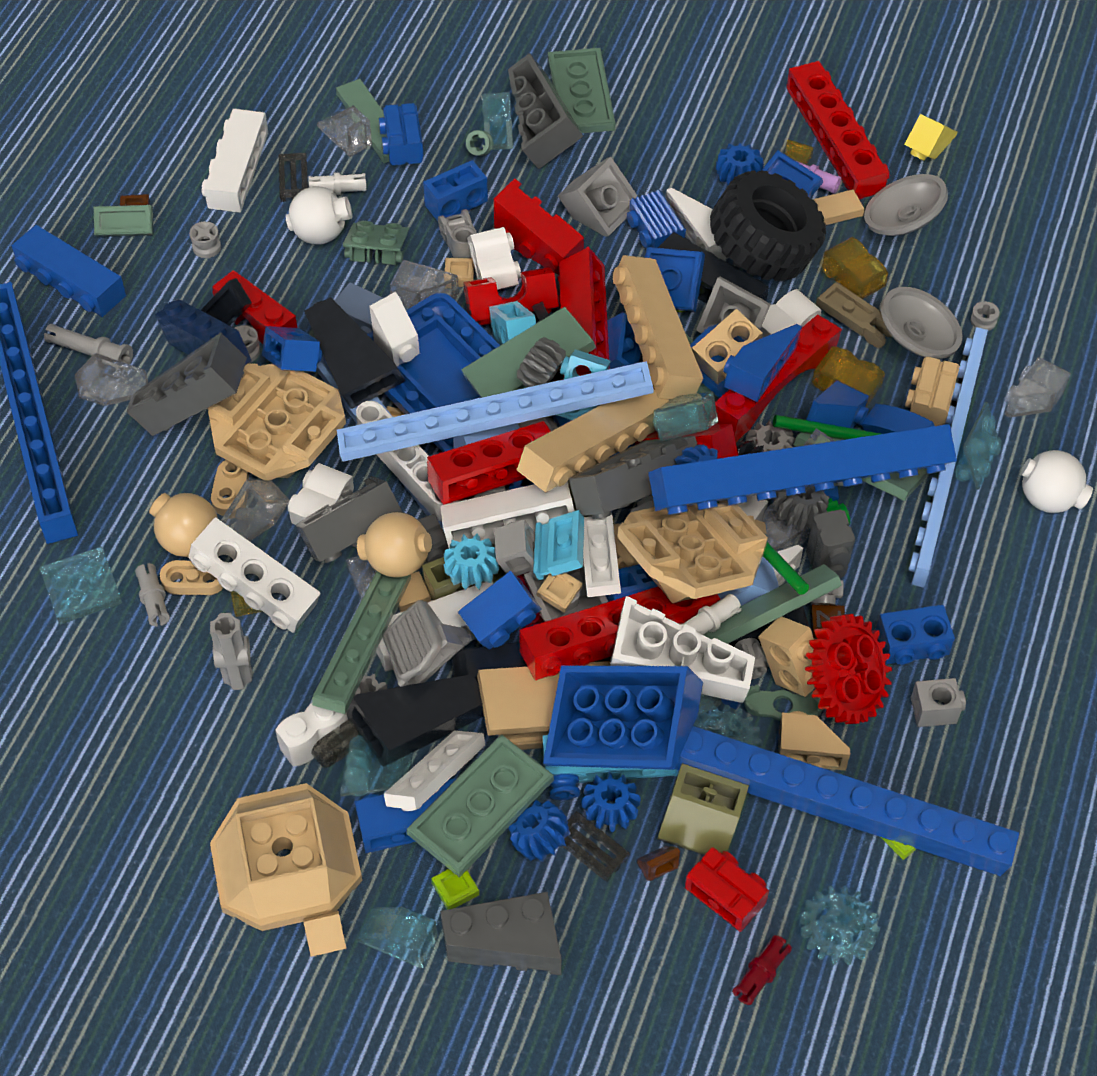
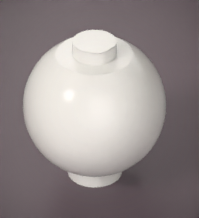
M319 186L309 187L300 191L290 204L289 214H286L289 230H294L301 240L310 244H325L334 240L342 232L345 220L352 219V209L346 196L338 198L332 190Z
M1051 450L1038 454L1033 460L1029 458L1023 465L1020 473L1023 476L1022 487L1026 498L1033 506L1044 512L1060 513L1067 511L1072 506L1082 509L1089 501L1093 492V487L1086 484V473L1082 464L1077 458L1064 451Z

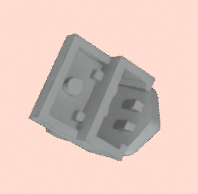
M423 600L416 601L399 615L383 633V640L392 660L393 670L400 687L426 682L472 639L465 628L443 624L430 605Z

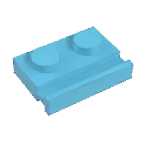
M579 510L551 518L549 523L544 525L541 522L536 523L533 573L538 580H543L544 575L550 573L552 576H556L583 567L584 517Z

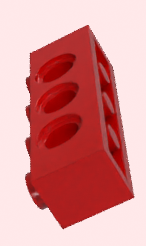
M544 421L429 456L427 457L428 482L442 504L445 505L526 479L525 476L517 471L525 445L551 432V430Z

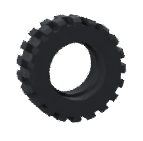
M755 170L748 171L734 177L714 206L710 215L711 233L714 234L716 245L722 248L724 256L731 258L734 261L733 264L738 268L742 267L747 270L746 273L752 276H761L763 280H771L772 278L774 281L789 280L797 277L804 271L825 241L826 225L824 223V216L822 211H818V205L814 199L811 200L803 188L799 189L795 186L796 183L783 179L779 174L774 173L771 175L768 171L763 170L757 173Z

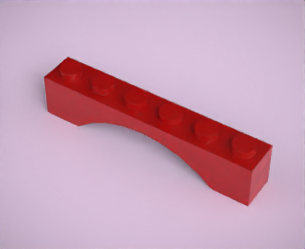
M817 314L802 327L795 351L759 401L756 402L729 389L713 403L708 425L732 424L735 441H738L750 430L766 406L787 383L806 370L819 369L834 356L842 329Z

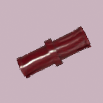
M778 935L772 936L758 957L752 958L749 962V970L732 990L734 996H738L740 992L742 993L738 998L739 1001L746 1005H752L765 984L771 983L775 979L777 968L792 951L790 944H787L784 948L782 947L786 943L784 938Z

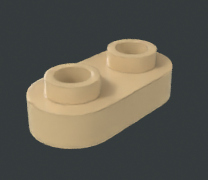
M227 460L220 463L217 468L211 493L212 506L216 513L221 516H233L241 511L249 483V472Z
M171 561L165 564L160 571L162 586L170 594L213 595L223 589L216 577L209 572L198 570L191 561ZM176 579H182L181 582H174ZM208 580H214L213 582L205 583Z

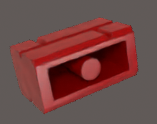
M714 847L702 857L701 861L686 876L685 889L739 932H742L752 918L765 906L769 894L765 881L759 875L746 873L739 867L738 861L732 854L727 851H722L721 853Z

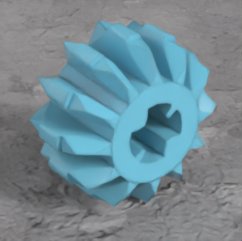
M478 533L472 539H468L463 534L461 542L451 540L450 549L445 550L444 571L447 576H450L453 585L462 583V587L467 590L470 585L475 584L480 590L482 581L491 583L493 574H498L499 564L496 561L495 547H492V542L489 538L481 540Z

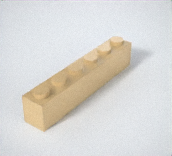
M623 255L619 266L614 269L613 283L619 292L620 302L624 305L627 320L633 329L635 341L642 353L643 362L647 361L652 384L658 398L693 401L703 376L656 259Z
M653 389L654 393L602 404L525 445L517 471L545 493L557 486L561 487L570 477L608 459L617 452L624 451L636 441L641 442L652 432L662 430L669 421L668 413L672 402L668 399L658 398L656 390Z

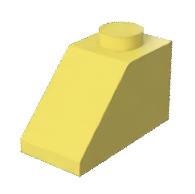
M920 114L904 145L912 148L910 154L925 161L926 157L936 159L956 137L958 132Z

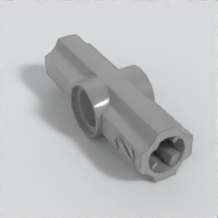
M220 613L215 620L210 622L215 668H220L223 682L231 686L232 690L244 689L245 685L252 681L249 637L243 635L239 619L233 617L231 613Z

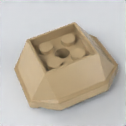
M246 364L237 393L208 407L216 455L266 482L275 478H289L298 470L309 467L337 435V430L342 429L346 424L339 390L304 371L281 370L274 364L262 366Z
M720 501L717 503L718 507L706 510H698L697 505L687 506L688 512L677 515L663 514L655 511V507L634 511L626 517L624 523L622 522L619 525L617 538L672 604L751 586L765 552L768 537L738 505L728 506L727 501Z
M307 783L237 798L210 842L222 912L231 917H236L261 931L300 923L305 918L335 912L345 902L352 890H355L362 882L348 812ZM283 849L292 850L287 856L280 857L276 855Z

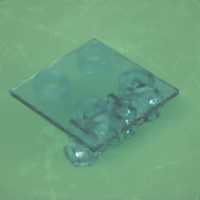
M988 402L984 403L963 445L964 452L955 468L956 479L961 482L973 480L976 490L980 489L984 479L989 476L991 464L995 455H999L1002 444L1001 438L997 435L995 417L991 415Z
M361 735L352 738L349 742L350 751L345 758L340 797L349 795L362 796L367 793L388 790L411 770L413 752L383 767Z

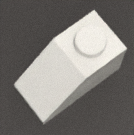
M396 292L369 306L374 342L390 357L396 366L409 362L420 354L418 334Z

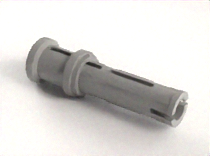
M49 324L45 329L56 333V336L44 333L46 342L91 355L92 359L97 363L107 362L115 365L116 369L124 371L132 361L133 349L128 344L120 346L111 343L107 337L94 339L56 326L55 324Z

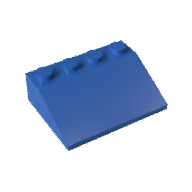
M561 666L543 764L546 766L674 770L698 716L703 681L688 666Z

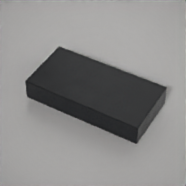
M235 278L229 280L201 311L230 326L252 302L238 279Z

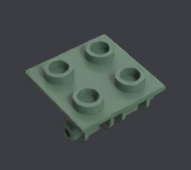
M371 221L353 223L343 242V247H345L344 257L350 258V261L365 262L367 249V263H371L372 251L375 249V262L377 264L380 263L381 250L382 264L397 265V262L402 263L403 251L401 249L408 235L409 228L402 227L397 223H388L386 225H374Z

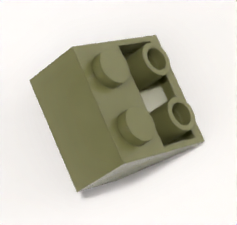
M682 763L675 779L657 839L703 855L713 847L721 853L722 851H728L749 785Z

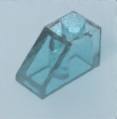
M510 92L481 94L483 130L488 132L493 138L494 145L492 150L513 149Z
M404 907L373 908L357 937V941L422 969L438 938L436 921Z

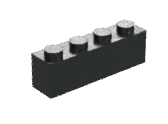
M673 232L658 247L697 251L705 254L698 299L707 304L718 277L726 279L767 302L769 286L739 270L736 266L730 265L716 257L712 252L702 249L689 239Z

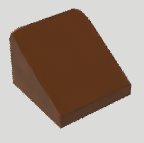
M664 846L638 858L637 864L646 880L652 881L677 869L679 866L680 850L678 847Z

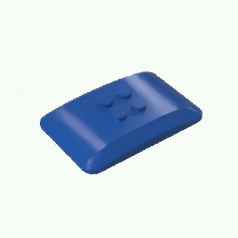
M435 293L406 310L418 334L420 354L411 361L397 366L406 382L384 393L404 414L480 398L464 377L461 369L500 345L448 294ZM372 331V332L368 333L367 335L374 341L373 331ZM453 437L433 442L442 452L454 449Z

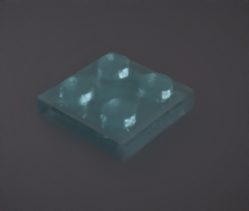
M102 546L39 567L59 625L122 604Z

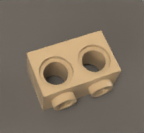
M735 309L693 346L692 351L699 368L718 385L727 376L723 370L728 358L731 355L736 356L744 345L761 339L763 332L739 310ZM737 336H743L747 340L744 342H737L733 338ZM719 355L724 357L725 360L715 362L711 358Z
M780 617L759 636V640L775 684L806 697L815 688V685L807 684V681L812 678V673L805 670V667L812 665V661L806 657V653L813 652L814 649L809 644V640H814L810 627L785 617Z

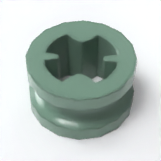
M473 131L466 139L468 151L476 156L487 155L494 145L492 136L486 131ZM477 136L485 139V145H482L484 147L482 150L474 146V141H478L476 139Z

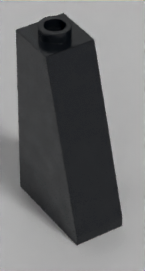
M331 297L319 301L312 307L304 310L316 339L320 341V348L338 389L351 409L406 382L404 376L390 357Z
M472 674L357 694L349 705L347 715L378 761L385 767L452 733L454 730L456 731L482 718L484 711L479 683Z

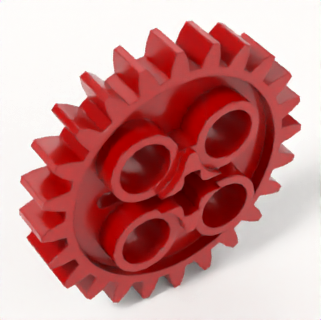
M854 614L831 616L830 620L821 622V629L814 630L817 639L809 640V644L814 650L812 653H806V657L812 661V665L805 667L806 671L812 673V678L807 681V684L815 685L816 688L811 696L812 698L820 697L818 708L827 709L826 717H835L836 723L859 724V722H868V717L877 716L876 709L884 707L880 698H887L889 696L884 687L892 683L886 678V673L892 671V668L885 664L890 654H883L882 651L886 642H878L877 639L880 631H871L872 622H864L863 616H854Z

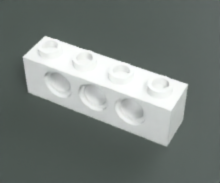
M216 517L191 544L188 558L191 559L192 564L198 570L212 574L223 588L228 591L234 590L244 597L245 602L251 608L262 610L281 629H288L294 633L317 605L321 594L318 590ZM228 555L234 561L223 562L219 559V556ZM255 574L260 580L250 581L245 575ZM281 593L286 597V600H276L271 594Z

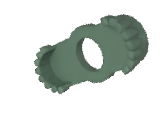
M759 685L750 686L744 700L745 709L750 714L772 717L778 721H781L782 713L775 710L773 703L779 698H785L791 702L793 708L787 713L801 711L807 715L819 716L823 710L818 708L820 697L812 698L811 696L814 690L804 697L786 690H777L775 692L761 691Z

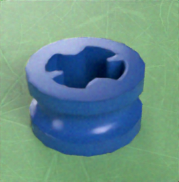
M574 774L554 775V781L549 785L553 788L549 791L550 798L554 800H569L578 797L580 789L576 785L579 783V777Z

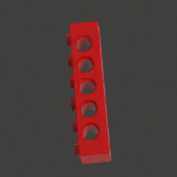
M820 61L789 68L787 90L836 172L841 177L847 190L853 189L857 197L862 199L873 196L886 187L887 180L889 179V169L877 155L876 147L867 139L863 126L857 123L851 107H848L844 102L840 89H836L831 81L830 73L827 70L825 71Z
M659 587L628 596L637 600V604L651 611L655 609L664 613L666 618L678 624H683L696 616L698 610L703 606L710 607L721 600L718 594L672 604ZM625 597L520 629V653L534 679L538 680L560 673L561 666H585L591 662L612 656Z

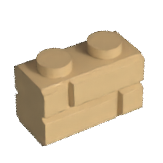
M926 356L923 359L921 368L915 366L911 384L917 386L916 390L909 389L905 407L911 408L910 412L932 421L934 426L945 425L960 366L957 363L941 362L940 359Z

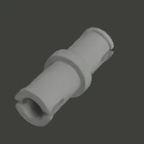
M147 563L149 570L147 574L145 565L142 564L135 570L141 588L139 592L140 601L146 607L149 624L157 626L156 617L158 616L162 626L170 619L164 602L166 593L164 587L159 584L155 565Z

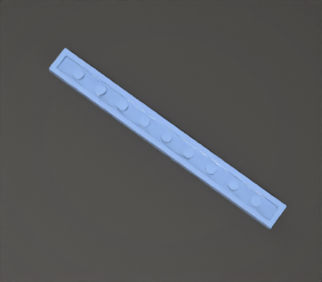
M978 327L975 329L973 339H966L962 355L968 356L967 361L961 360L957 378H962V383H955L951 399L957 401L956 407H949L945 422L951 425L956 458L988 332L987 329ZM956 462L946 464V471L939 472L938 478L932 477L927 495L933 496L932 503H925L921 520L927 521L926 528L919 527L915 545L921 546L920 552H913L908 570L914 572L912 585L923 588L925 586Z
M647 361L338 429L339 454L342 462L652 394L654 390Z

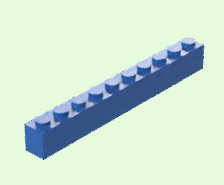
M12 283L0 284V366L39 524L46 543L49 544L78 536L20 307Z
M950 424L660 467L648 472L655 511L667 510L668 515L688 512L687 506L697 505L698 510H706L718 507L717 501L727 500L728 506L746 503L748 502L747 497L755 495L757 496V501L777 498L776 492L786 491V496H794L806 493L805 488L814 486L815 492L834 489V483L843 482V487L863 484L862 479L871 477V482L875 483L890 480V474L899 473V478H907L919 475V469H926L927 474L946 471V464L957 462L951 427Z
M695 726L692 727L675 766V769L679 770L683 763L749 785L747 791L749 794L891 841L910 845L916 849L998 876L1003 875L1012 866L1019 832Z

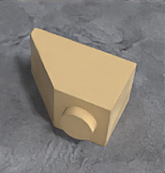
M801 711L782 712L779 726L778 754L820 768L846 771L850 757V748L818 716L807 715Z

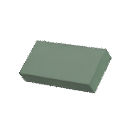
M152 205L94 207V235L96 237L154 235Z

